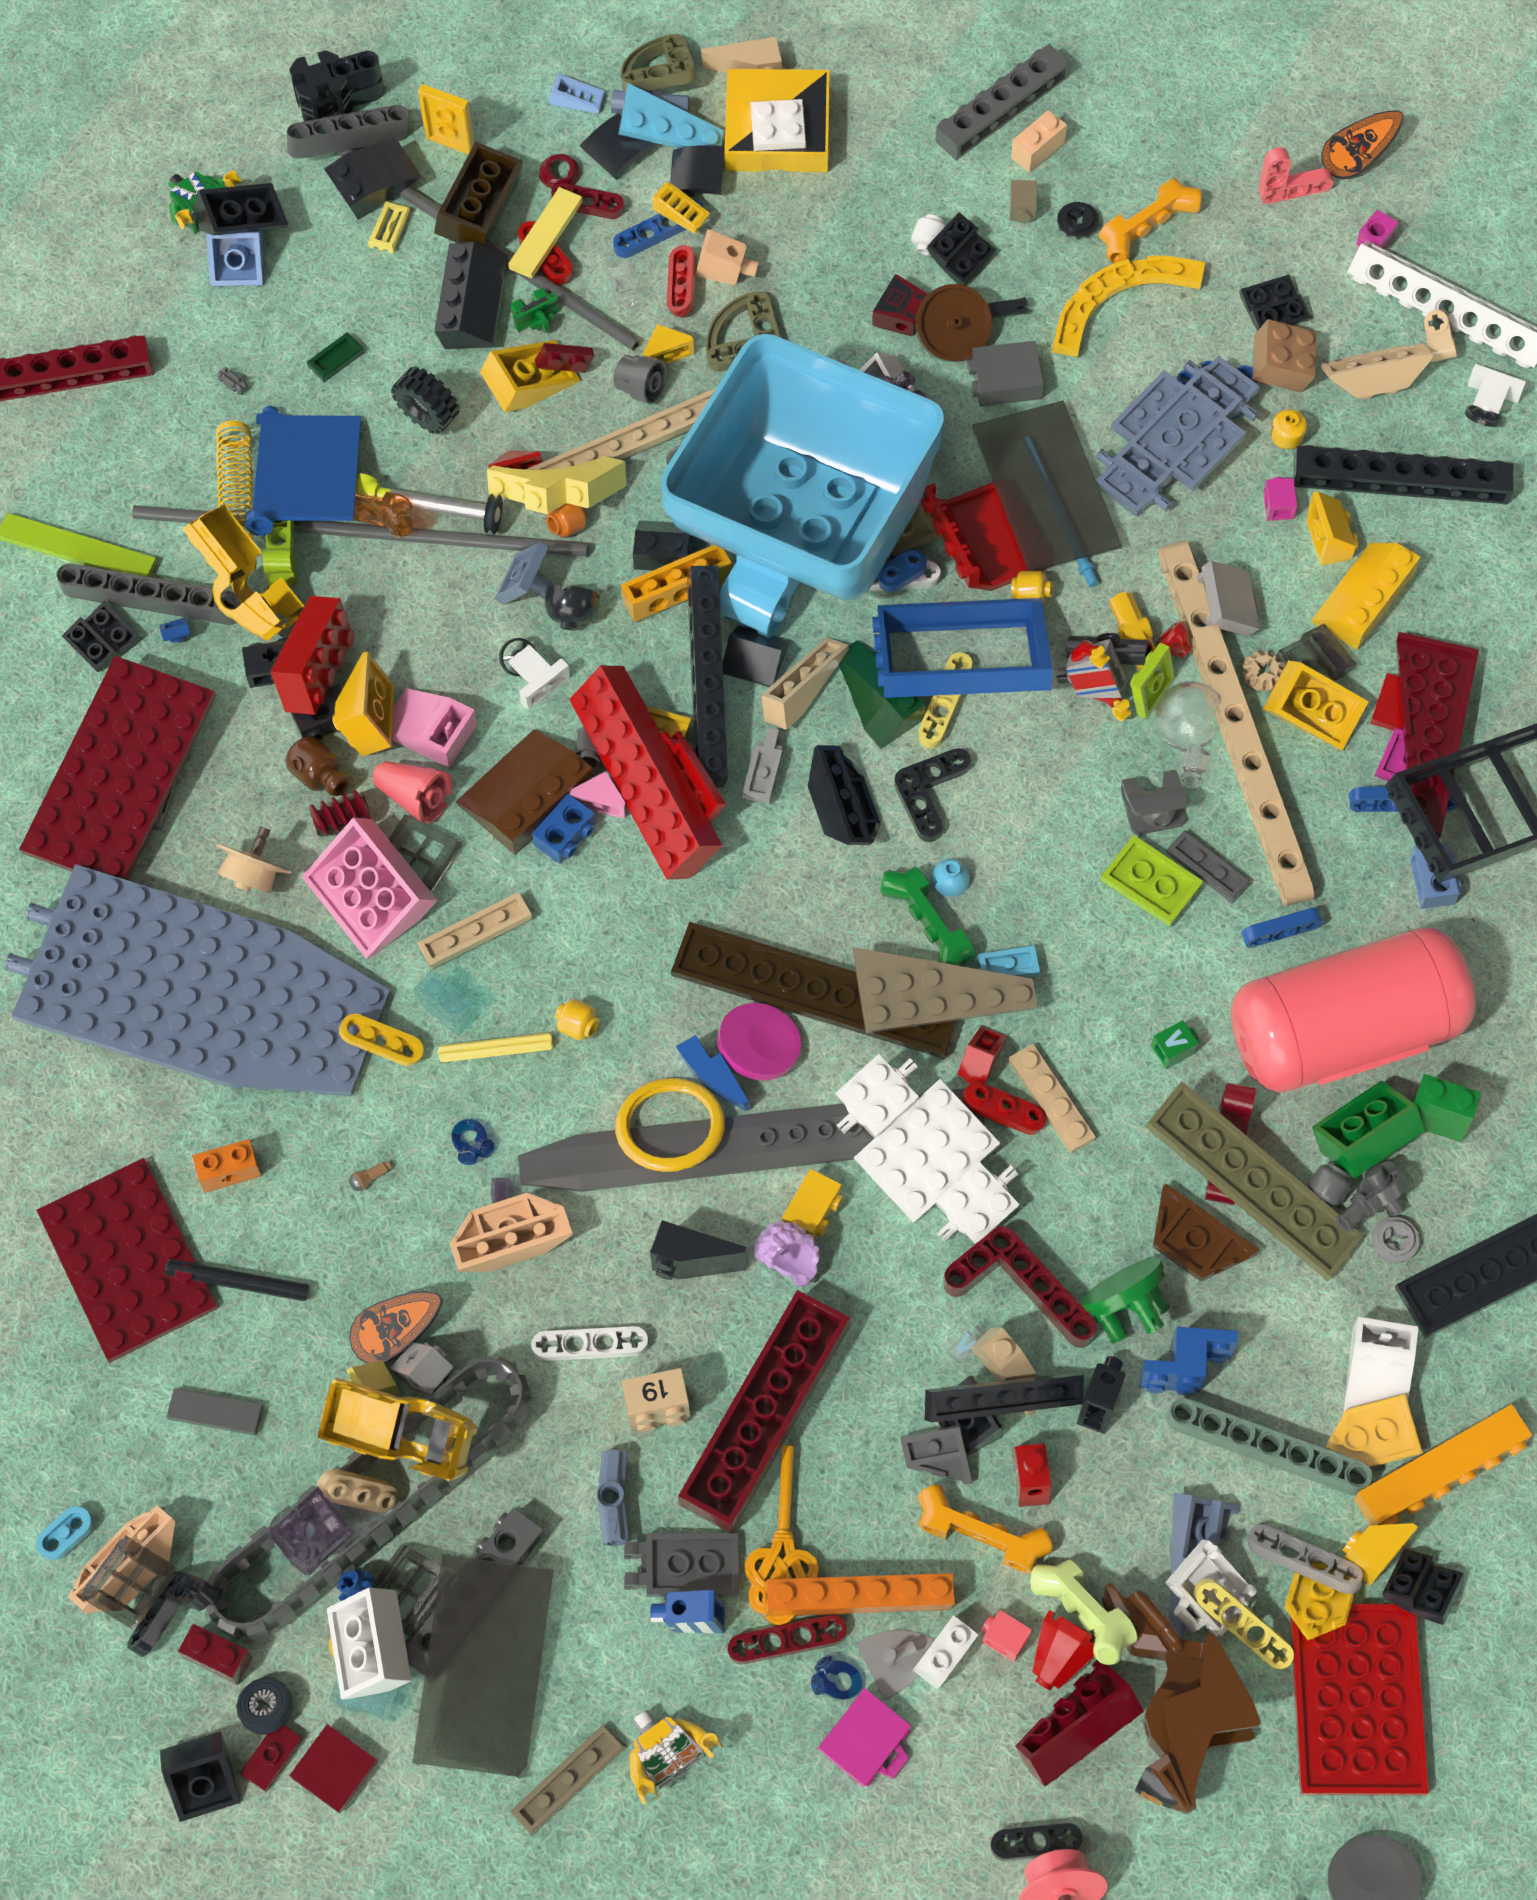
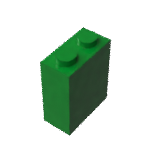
M1423 1074L1411 1101L1417 1105L1425 1131L1461 1143L1474 1118L1481 1092Z

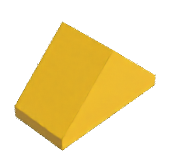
M657 324L643 351V356L660 359L665 364L693 355L694 340L688 334Z

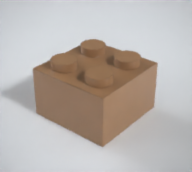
M1268 319L1254 335L1253 381L1302 392L1315 378L1316 332Z

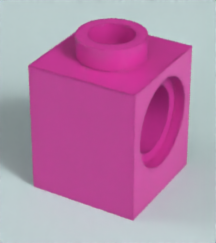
M1376 210L1360 229L1356 245L1360 247L1361 243L1369 241L1385 249L1394 239L1399 222Z
M1275 477L1266 479L1263 496L1267 521L1294 519L1297 501L1293 478Z

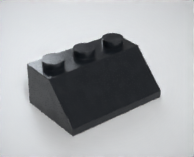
M273 183L198 190L193 206V212L200 231L213 236L288 228L289 225Z

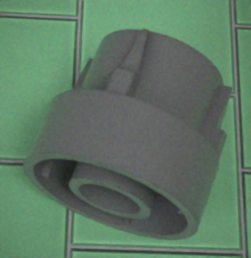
M624 355L615 368L614 386L616 389L630 394L634 400L654 404L661 397L667 379L666 364L663 360L649 356L635 355L634 357Z

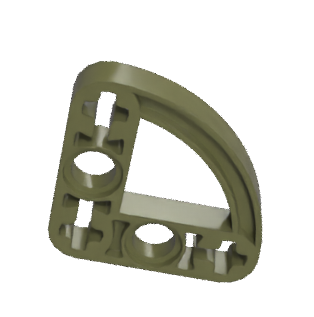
M670 34L644 43L627 56L621 67L622 87L625 92L628 83L644 91H651L686 84L695 79L694 63L685 38L680 34ZM664 53L667 63L639 69L648 60Z
M755 291L742 295L725 305L714 317L706 337V358L712 370H728L743 345L751 339L748 338L717 345L724 327L735 316L746 310L754 337L761 334H771L780 337L770 298L766 293ZM756 301L762 304V313L758 314L757 305L754 304ZM761 322H768L771 324V328L763 331L757 325ZM730 352H733V359H732V360H731ZM720 355L723 361L718 362L715 356Z

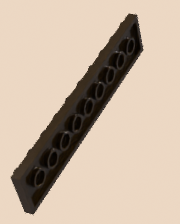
M690 921L671 969V976L943 1059H945L957 1021L866 1034L855 971Z

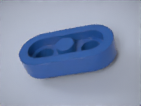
M909 549L887 562L878 574L879 586L887 592H896L922 576L927 569L926 555L920 550ZM916 559L918 562L912 563L909 560ZM894 573L896 575L894 577H890L887 574Z

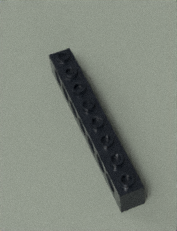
M1306 445L1297 446L1293 463L1294 487L1508 505L1513 493L1514 463H1505L1499 460L1492 462L1478 461L1474 458L1454 459L1447 456L1429 457L1421 454L1404 455L1396 454L1395 452L1380 453L1363 449L1357 451L1343 450L1338 447L1318 448Z
M690 566L687 575L694 752L716 788H721L725 786L728 779L718 566Z

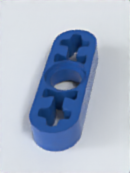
M1309 908L1251 925L1245 928L1241 935L1246 947L1253 948L1315 930L1322 926L1324 921L1318 908Z

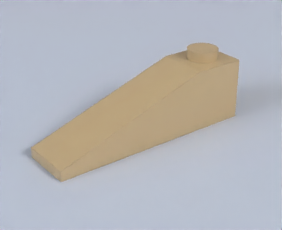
M826 637L761 695L764 722L786 730L805 713L849 650V645Z

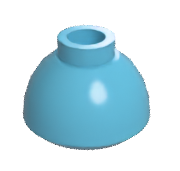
M945 859L934 867L931 874V883L934 889L941 895L955 897L968 889L970 873L966 865L961 861Z

